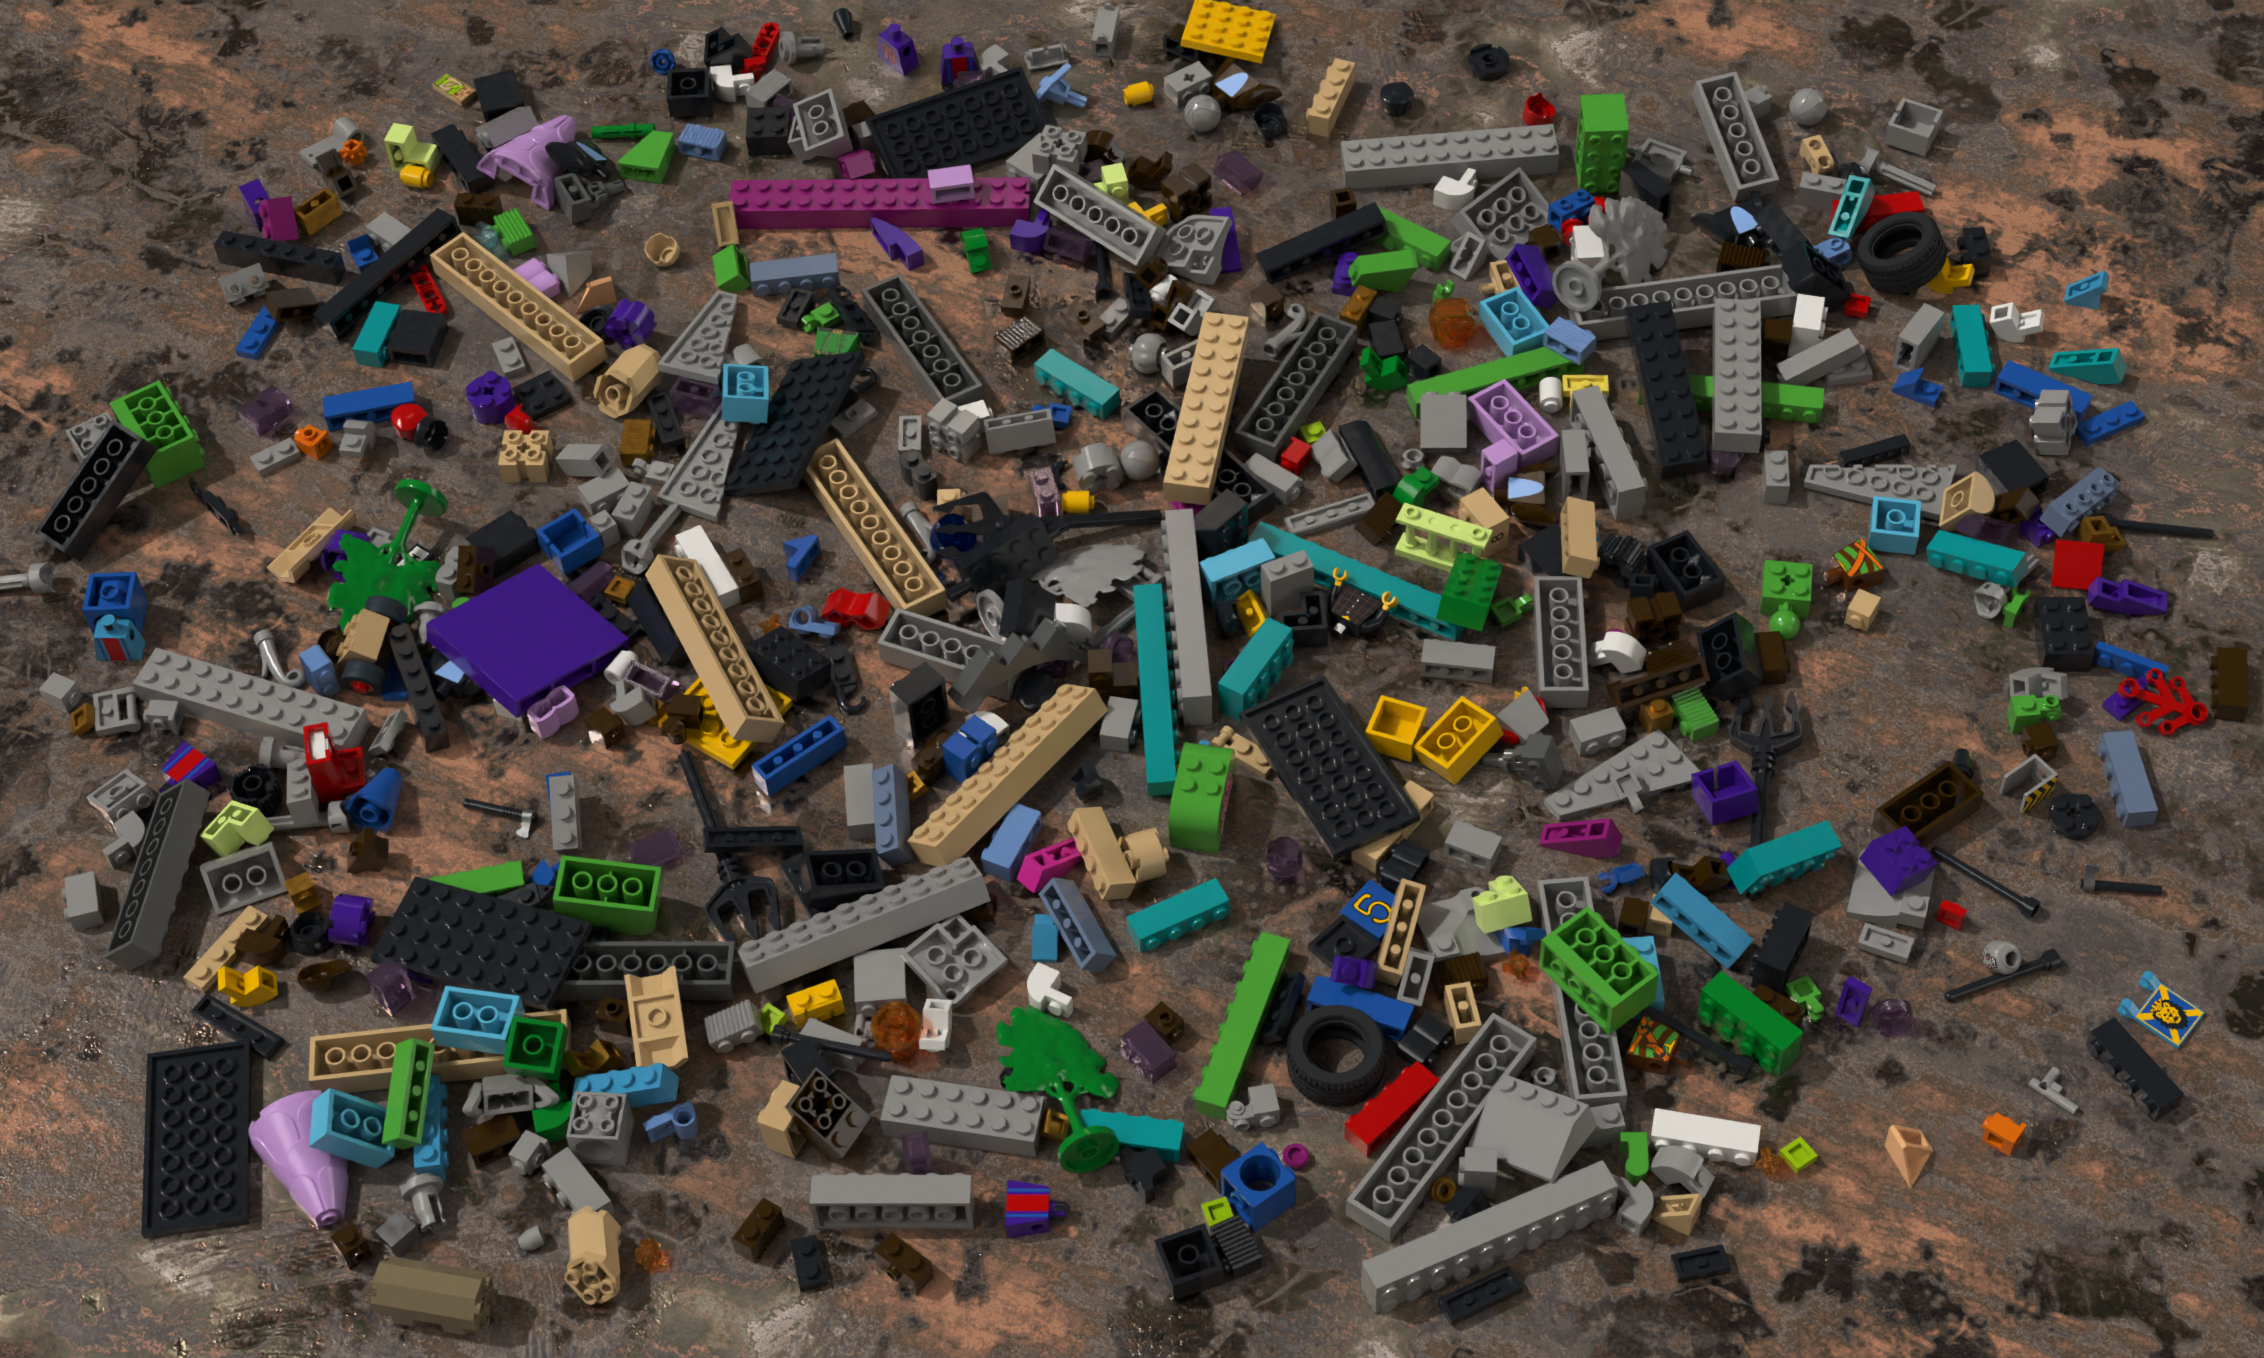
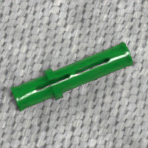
M636 122L630 123V125L592 126L591 137L593 140L626 137L637 139V137H646L653 130L656 131L654 123L636 124Z

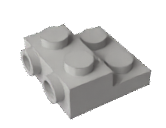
M125 769L86 798L92 806L103 814L107 821L113 824L132 810L136 813L147 808L156 797L147 783Z

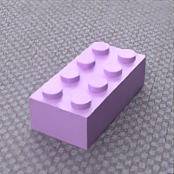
M1506 379L1468 398L1467 417L1493 444L1505 439L1510 445L1515 446L1518 451V471L1526 466L1539 464L1558 453L1559 435Z

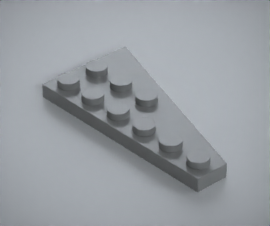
M717 290L657 363L658 370L718 385L738 304L737 294Z
M722 402L656 496L659 503L668 506L677 503L679 505L678 508L682 509V511L714 522H718L724 497V488L727 483L741 422L730 423L722 421Z
M1809 465L1803 487L1872 504L1874 496L1921 501L1920 516L1940 521L1944 489L1951 486L1957 465H1948V468H1936V465H1927L1926 468H1914L1912 465H1875L1874 468H1863L1862 465H1853V468H1841L1839 465Z
M1657 729L1545 798L1544 806L1561 821L1587 814L1589 810L1602 807V809L1612 807V804L1628 803L1627 798L1619 800L1609 778L1631 767L1643 789L1637 793L1639 799L1659 795L1661 791L1675 788V790L1684 788L1686 784L1691 783V774L1700 772V770L1660 729Z

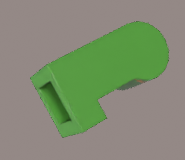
M1620 1132L1619 1153L1627 1154L1624 1178L1633 1186H1637L1641 1180L1645 1183L1649 1168L1647 1132Z

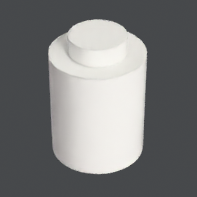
M1166 274L1149 291L1150 302L1153 305L1155 301L1166 299L1172 280H1177L1176 277Z
M1555 377L1542 379L1539 383L1540 407L1549 413L1556 412L1563 406L1562 382Z
M622 650L605 669V678L613 685L621 680L627 682L640 666L638 656L632 651Z

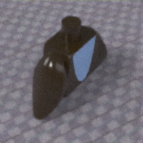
M1228 57L1213 77L1214 99L1218 102L1220 108L1225 106L1232 112L1254 110L1263 103H1269L1282 97L1279 88L1261 85L1259 81L1237 66V60L1233 57Z
M1557 461L1526 466L1514 475L1508 476L1507 488L1494 489V500L1496 502H1507L1508 514L1525 524L1545 528L1554 523L1558 525L1559 520L1556 515L1545 508V482L1554 477L1559 471Z

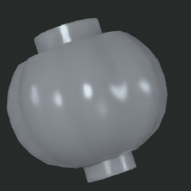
M1146 333L1139 336L1136 342L1130 345L1128 354L1129 357H1132L1133 365L1139 372L1153 374L1162 370L1161 356L1171 352V349L1168 348L1166 340L1159 334Z

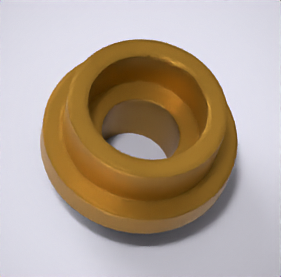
M1447 1177L1435 1179L1430 1188L1432 1198L1441 1204L1449 1203L1457 1192L1455 1183ZM1442 1185L1445 1187L1443 1195L1440 1194V1187Z

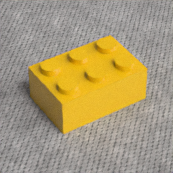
M1461 696L1420 738L1413 748L1423 765L1456 785L1503 735V731L1496 717Z

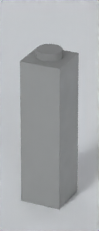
M1847 328L1776 365L1778 372L1775 375L1776 380L1779 384L1804 386L1861 357L1860 344L1851 330Z

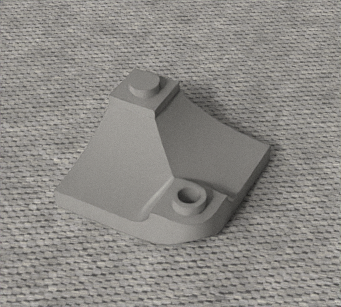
M1188 216L1167 231L1155 255L1167 262L1168 267L1171 269L1170 273L1189 278L1197 284L1214 285L1222 269V251L1233 222L1229 217Z
M1858 859L1846 917L1891 928H1896L1897 923L1923 929L1935 868L1924 882L1890 896L1860 859Z
M1472 887L1460 890L1459 894L1453 898L1421 905L1416 926L1425 950L1435 954L1433 962L1457 956L1460 957L1461 955L1465 956L1476 951L1480 953L1483 963L1507 957L1495 932L1484 934L1477 926L1472 897L1479 896L1480 893L1485 891L1484 889Z
M960 914L949 917L942 924H935L900 952V957L925 982L936 999L950 1000L947 998L950 994L956 997L952 1000V1009L959 1007L969 999L976 988L1005 966L1008 961L975 925L970 926Z

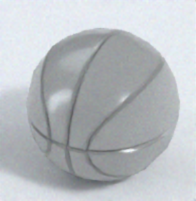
M1804 88L1793 95L1789 111L1797 123L1806 126L1814 125L1824 118L1827 111V101L1820 91L1813 88Z
M1202 94L1188 101L1185 106L1184 117L1187 124L1193 130L1206 132L1215 128L1219 123L1221 109L1214 98Z
M1146 441L1130 442L1120 453L1119 462L1122 471L1133 480L1148 479L1156 473L1159 467V454L1155 447Z

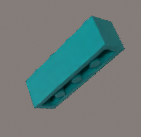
M1953 305L1949 321L1961 387H1989L1991 378L1995 376V365L1990 362L1992 350L1991 347L1987 346L1989 335L1988 331L1984 330L1985 314H1981L1980 305Z
M1052 348L1034 363L1035 379L1040 384L1048 386L1057 394L1063 395L1071 400L1073 404L1083 407L1094 416L1096 415L1104 420L1121 404L1119 388Z
M1942 530L1936 533L1926 547L1928 565L2016 588L2028 570L2025 552Z
M1214 878L1127 916V931L1140 953L1153 950L1160 944L1169 940H1176L1187 932L1199 930L1212 921L1225 918L1230 914V900L1218 880Z
M1081 1109L1080 1119L1084 1128L1097 1125L1106 1126L1114 1130L1120 1143L1117 1155H1119L1120 1150L1126 1147L1135 1152H1144L1153 1147L1162 1161L1180 1163L1185 1138L1184 1123L1174 1119L1160 1120L1153 1119L1150 1116H1130L1122 1112L1108 1113L1098 1109Z

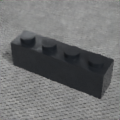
M451 124L431 133L433 144L437 145L439 155L466 192L481 194L494 188L493 178L476 169L482 157L480 154L476 155L474 146L471 142H467L462 130H458L454 124Z
M639 580L627 602L664 665L684 667L689 657L681 641L676 635L649 581Z
M2115 1017L2090 1031L2085 1044L2092 1056L2099 1059L2109 1075L2116 1078L2124 1092L2133 1097L2144 1114L2149 1115L2155 1122L2179 1107L2184 1093Z

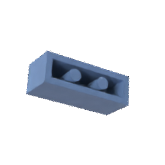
M1015 803L1010 811L1008 810L1004 814L1002 825L994 831L989 848H985L982 852L981 861L983 862L984 873L1011 882L1042 828L1040 811Z

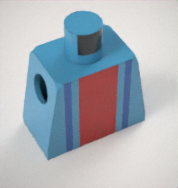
M107 614L97 621L93 636L97 660L141 661L146 641L131 620L115 619L113 615Z

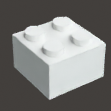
M1798 294L1792 326V338L1787 357H1792L1822 342L1823 339L1818 337H1823L1825 322H1821V320L1826 321L1828 307H1823L1825 297Z

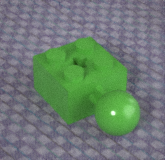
M1774 560L1764 561L1760 614L1772 615L1769 621V629L1771 632L1779 631L1781 640H1789L1796 636L1800 629L1799 618L1808 619L1811 603L1813 564Z

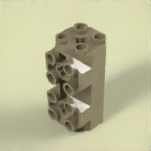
M394 1256L385 1257L386 1261L381 1260L372 1281V1289L377 1290L376 1297L371 1296V1306L375 1313L388 1315L393 1323L413 1327L418 1324L423 1325L426 1322L440 1324L444 1332L460 1335L473 1334L479 1331L480 1328L486 1329L488 1327L491 1305H495L498 1298V1289L493 1288L494 1282L490 1273Z

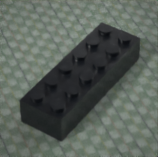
M112 419L34 533L80 562L158 448Z

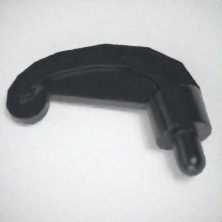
M1060 460L1054 463L1049 470L1050 481L1059 490L1066 488L1065 483H1060L1059 471L1068 464L1067 460L1063 462Z

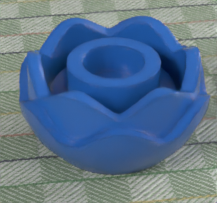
M658 49L650 57L651 66L657 73L668 74V70H672L676 66L675 56L667 49Z

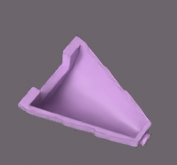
M561 115L532 128L530 132L518 136L486 154L479 161L476 169L495 179L499 175L500 167L533 186L531 201L549 211L555 202L554 178L562 176L565 169L560 167L548 155L545 147L548 142L552 141L573 142L577 131L576 122L570 116Z
M311 1090L286 1096L268 1105L259 1112L261 1117L257 1121L251 1122L248 1133L251 1147L270 1168L275 1178L289 1191L293 1201L318 1227L332 1225L337 1220L344 1218L349 1182L347 1174L349 1160L309 1147L313 1100L322 1094L321 1090Z

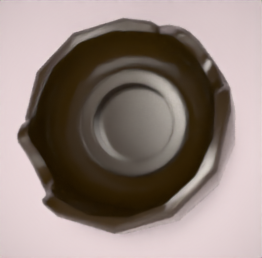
M329 628L321 633L317 644L320 645L330 660L335 663L339 660V656H336L337 650L341 642L344 643L345 637L340 630Z

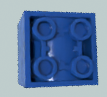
M136 572L89 574L82 611L93 636L97 621L107 614L113 615L115 619L131 620L142 635L148 599Z
M1263 1141L1220 1170L1221 1196L1227 1197L1230 1207L1240 1215L1241 1219L1253 1233L1296 1204V1175L1289 1166L1285 1167L1280 1162L1277 1152L1273 1148H1268ZM1255 1181H1266L1274 1185V1187L1266 1191H1255L1246 1186Z

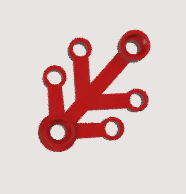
M2158 668L2149 670L2145 678L2148 683L2155 685L2160 695L2140 689L2139 683L2133 678H2126L2118 685V694L2122 698L2132 699L2134 697L2160 706L2148 713L2143 712L2136 717V725L2140 728L2150 726L2154 720L2172 711L2182 715L2172 721L2165 720L2159 724L2158 732L2162 736L2171 735L2175 729L2187 723L2199 726L2207 720V707L2203 703L2193 700L2185 686V680L2180 676L2170 679L2167 686L2161 670ZM2151 673L2157 676V680L2152 678ZM2174 681L2179 683V688L2174 685ZM2124 687L2129 689V694L2125 691ZM2171 691L2178 692L2183 704L2175 700ZM2192 711L2196 712L2197 718L2192 714ZM2141 717L2147 720V724L2142 722ZM2164 725L2169 727V732L2164 729Z

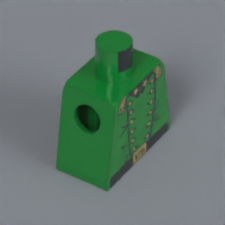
M823 327L817 328L815 357L855 352L861 348L859 332Z

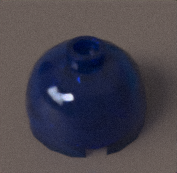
M956 513L946 514L933 524L930 530L929 542L934 553L939 549L955 546L960 552H967L976 546L977 535L958 532L953 535H946L934 532V529L951 523L957 526L967 524L964 516ZM937 555L940 558L949 561H953L956 559L954 557Z

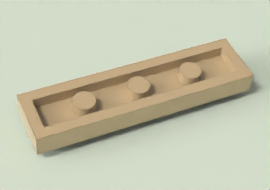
M249 905L184 975L185 982L205 993L218 979V969L223 966L229 967L238 957L234 947L245 929L248 928L261 932L270 922L268 915Z

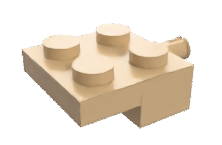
M1506 260L1490 262L1489 275L1492 283L1479 285L1481 294L1494 292L1497 295L1517 286L1521 289Z

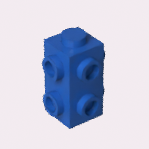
M1582 188L1549 204L1547 222L1562 233L1561 225L1564 221L1571 218L1578 219L1581 222L1588 220L1590 208L1596 204L1593 199L1594 197Z

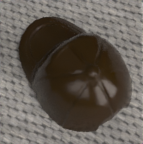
M333 960L308 965L298 972L297 982L308 993L319 994L329 992L334 986L336 977L352 971L351 965L345 960Z

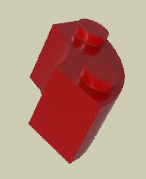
M841 587L829 595L821 617L829 622L841 623V627L844 628L852 625L859 626L861 630H873L884 626L891 603L875 592L861 594Z

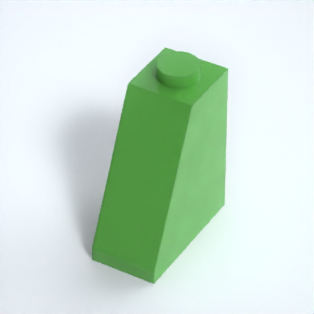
M655 130L649 133L619 159L618 167L621 178L661 184L676 150L674 134Z
M1414 249L1358 256L1348 270L1352 287L1362 285L1375 290L1400 292L1418 269L1416 252Z

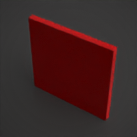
M2056 539L2051 586L2088 590L2089 585L2097 577H2101L2105 544Z

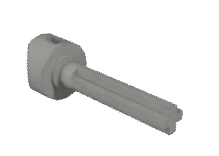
M1864 145L1863 152L1865 157L1858 164L1865 168L1869 175L1875 172L1931 197L1936 187L1935 184L1883 161H1879L1880 151Z
M677 503L668 506L640 541L631 539L622 548V565L627 571L639 574L651 564L654 559L652 547L682 512V509L678 508L679 505Z
M2033 554L2027 558L2028 570L2022 579L2040 564V560L2036 559ZM1992 582L1982 584L1974 591V601L1978 615L1991 619L2000 613L2007 603L2006 593L2012 587Z
M52 562L35 563L30 565L29 573L0 576V590L31 587L35 594L54 593L56 591L52 588V575L55 566Z
M349 800L330 802L328 811L319 812V822L298 827L294 826L291 815L266 818L274 827L273 831L329 825L333 834L350 832L352 824L350 813H347L346 810H341L346 808Z

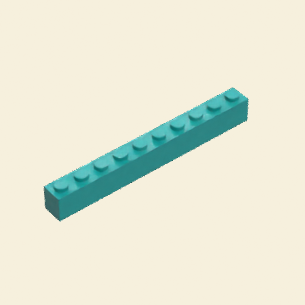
M1260 521L1247 540L1248 543L1264 538L1276 559L1305 550L1314 566V583L1327 589L1331 588L1332 583L1335 584L1336 579L1333 577V570L1336 567H1339L1338 578L1343 577L1344 571L1347 570L1349 578L1342 582L1341 586L1348 584L1381 602L1382 595L1389 591L1391 597L1388 599V602H1391L1394 596L1399 600L1396 607L1389 609V615L1456 642L1465 628L1436 619L1442 597L1440 594L1432 593L1418 585L1410 584L1399 577L1391 576L1377 568L1338 554L1334 550L1326 549L1314 542L1297 537L1293 533L1285 532L1273 525Z
M1162 583L1134 585L1148 796L1172 795L1178 771L1175 764H1179L1180 756L1179 749L1174 750V744H1179L1178 730L1172 727V724H1177L1176 709H1171V704H1175V691L1169 688V684H1174L1173 670H1168V665L1172 664V651L1166 648V645H1171L1170 631H1165V626H1170L1169 612H1164L1163 608L1168 607L1167 592L1162 593Z

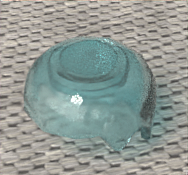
M479 221L476 227L480 232L473 235V238L478 244L492 253L498 242V233L490 224Z

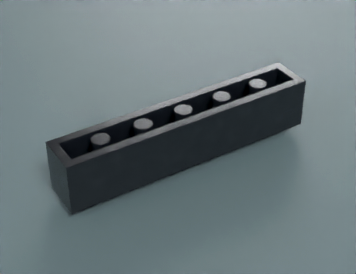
M1376 202L1255 255L1266 281L1272 285L1384 236L1389 232L1386 220Z
M222 230L214 244L218 260L221 264L247 268L260 263L263 272L335 286L339 285L346 272L342 255L339 252Z
M408 622L387 627L385 632L386 646L426 754L449 748L448 729Z

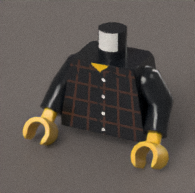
M1336 567L1333 570V577L1336 581L1335 584L1332 583L1327 598V614L1330 616V625L1333 627L1331 635L1337 640H1342L1346 634L1358 639L1364 634L1379 630L1390 614L1389 609L1398 605V598L1394 596L1392 601L1388 602L1391 593L1386 591L1382 595L1381 602L1348 584L1341 586L1342 582L1349 578V574L1345 570L1343 577L1338 578L1339 567Z

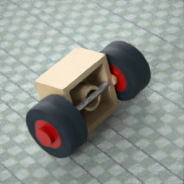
M371 596L367 599L365 608L358 615L354 614L351 622L346 624L343 632L346 638L344 643L341 642L336 656H339L337 665L345 667L341 683L347 689L366 696H378L383 692L387 673L384 669L375 665L374 662L377 660L387 627L405 623L408 609L404 604L386 596Z

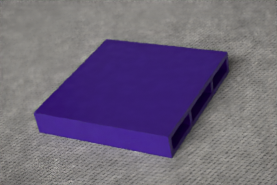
M539 563L426 623L427 641L516 718L526 714L528 709L537 701L546 699L553 689L562 685L570 689L607 668L622 650L629 651V638Z

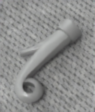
M1294 303L1286 308V314L1294 319V321L1262 345L1263 352L1268 357L1275 358L1282 352L1285 346L1299 339L1303 332L1299 331L1306 323L1308 313L1301 304Z
M907 502L901 506L900 514L911 525L926 546V549H921L918 552L922 557L927 555L923 559L929 566L936 558L935 552L937 548L931 532L936 533L934 532L936 527L921 515V511L915 502Z
M261 630L254 635L253 639L262 657V678L267 677L270 669L278 683L292 688L300 687L305 682V672L301 669H293L285 675L274 645L275 639L270 630Z

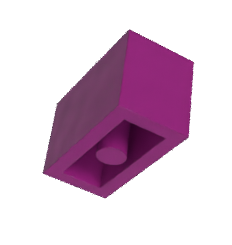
M858 149L836 157L843 178L854 179L875 172V158L867 150Z
M291 196L260 201L259 215L263 218L264 226L262 233L264 238L281 242L299 239Z

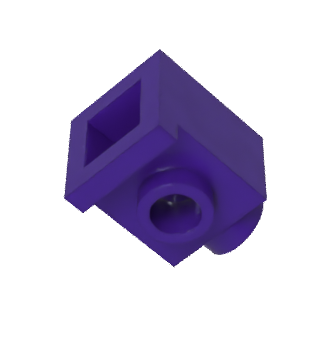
M2040 505L2035 508L2029 520L2021 522L2019 532L2037 548L2046 543H2052L2057 537L2054 531L2039 520L2044 513Z

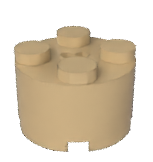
M1155 827L1119 838L1118 843L1122 852H1124L1126 861L1137 883L1166 875L1165 862L1169 861V854L1166 847H1161L1159 833Z

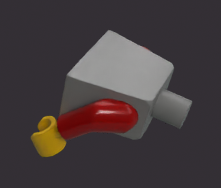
M1526 686L1521 688V693L1515 691V700L1495 716L1503 731L1499 741L1515 745L1516 747L1524 745L1529 734L1543 735L1541 730L1549 723L1545 701L1532 694Z

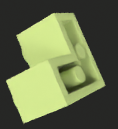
M393 123L384 139L392 171L400 172L406 165L428 168L429 171L434 173L441 161L437 145L418 142L413 126Z
M1117 163L1102 166V182L1094 183V185L1128 205V180L1123 164Z
M232 800L199 836L215 855L224 857L238 852L245 842L259 846L268 839L274 827L258 808Z
M1504 875L1497 877L1496 880L1488 882L1489 891H1484L1479 896L1472 897L1476 923L1484 934L1532 921L1528 893L1512 876Z

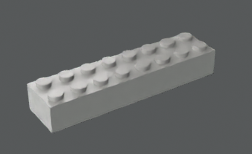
M1715 298L1713 311L1712 451L1759 453L1762 435L1761 300Z

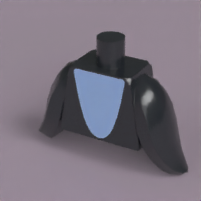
M575 139L573 142L552 141L546 144L545 150L548 155L563 169L578 173L586 179L599 178L603 182L609 179L611 171L605 167L608 159L603 156L601 149L593 142L586 139Z
M1752 192L1749 200L1719 211L1715 215L1698 213L1692 217L1691 222L1719 243H1735L1739 246L1748 245V247L1760 248L1762 236L1755 229L1757 223L1753 217L1765 208L1761 192Z
M435 649L430 660L429 674L436 688L433 692L437 700L444 701L449 695L462 700L468 695H477L485 691L439 650Z

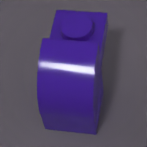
M1041 208L1034 223L1017 219L1009 234L1011 249L1032 253L1046 248L1051 242L1050 230L1053 222L1050 219V212Z
M1335 955L1330 981L1373 989L1379 963L1362 958Z

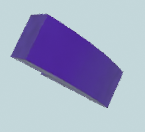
M1231 206L1210 209V216L1229 217L1233 222L1224 243L1220 274L1242 271Z
M870 219L872 235L891 261L900 258L908 271L924 265L923 250L908 234L880 219Z
M2097 577L2088 587V606L2127 614H2165L2167 612V593L2127 579L2116 583Z

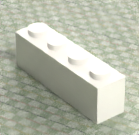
M701 525L675 535L677 545L674 546L677 556L697 560L722 608L726 609L740 603L738 587Z
M1655 1108L1649 1148L1658 1151L1660 1147L1682 1146L1712 1161H1728L1741 1166H1755L1761 1125Z

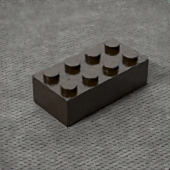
M1949 760L1875 810L1872 827L1883 836L1906 826L1920 842L1918 846L1920 848L1925 847L1980 810L1984 792Z

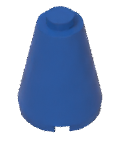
M392 768L382 769L349 799L346 804V812H349L352 816L351 821L361 830L365 826L374 828V833L377 830L386 832L390 829L394 821L403 784V777L397 770Z

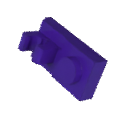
M2140 676L2137 681L2140 689L2151 692L2147 689L2149 685L2147 680ZM2124 687L2125 691L2129 694V689ZM2117 691L2103 702L2102 708L2121 722L2146 703V701L2134 697L2132 699H2124Z
M1849 976L1845 981L1835 1015L1858 1027L1863 1019L1873 988Z

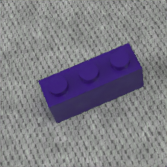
M1516 243L1507 256L1506 261L1522 291L1533 306L1552 308L1558 297L1552 285L1553 274L1537 246Z

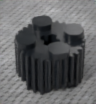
M1611 533L1597 553V556L1600 557V563L1595 572L1600 575H1606L1608 579L1610 578L1615 586L1624 588L1626 584L1630 585L1632 573L1640 574L1649 558L1647 555H1644L1645 552L1642 551L1641 541H1637V538H1633L1632 535H1627L1626 537L1619 535L1618 537L1616 534Z
M252 763L248 766L247 770L243 769V772H238L239 775L235 774L230 777L231 780L229 781L228 788L233 801L258 808L266 818L273 817L276 814L277 806H281L280 802L283 801V791L273 771H270L269 768L266 769L264 764L260 765L257 763L254 765Z

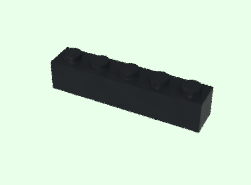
M1905 434L1839 452L1837 462L1841 468H1853V465L1865 467L1873 463L1908 454L1911 443Z

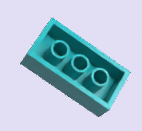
M1267 617L1218 682L1219 712L1241 722L1239 712L1257 705L1261 699L1264 700L1267 697L1272 684L1279 681L1283 669L1286 666L1289 667L1294 659V654L1292 653L1294 644L1292 628Z
M1829 820L1746 849L1727 868V871L1740 895L1748 892L1753 895L1762 891L1765 888L1764 886L1769 884L1771 887H1775L1783 883L1788 877L1794 880L1803 876L1807 870L1816 872L1824 868V863L1835 858V852L1842 845Z

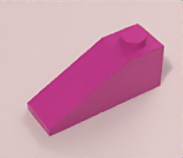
M1072 837L1026 855L1017 880L1028 890L1036 893L1041 891L1053 877L1062 878L1084 860L1077 849L1074 838Z

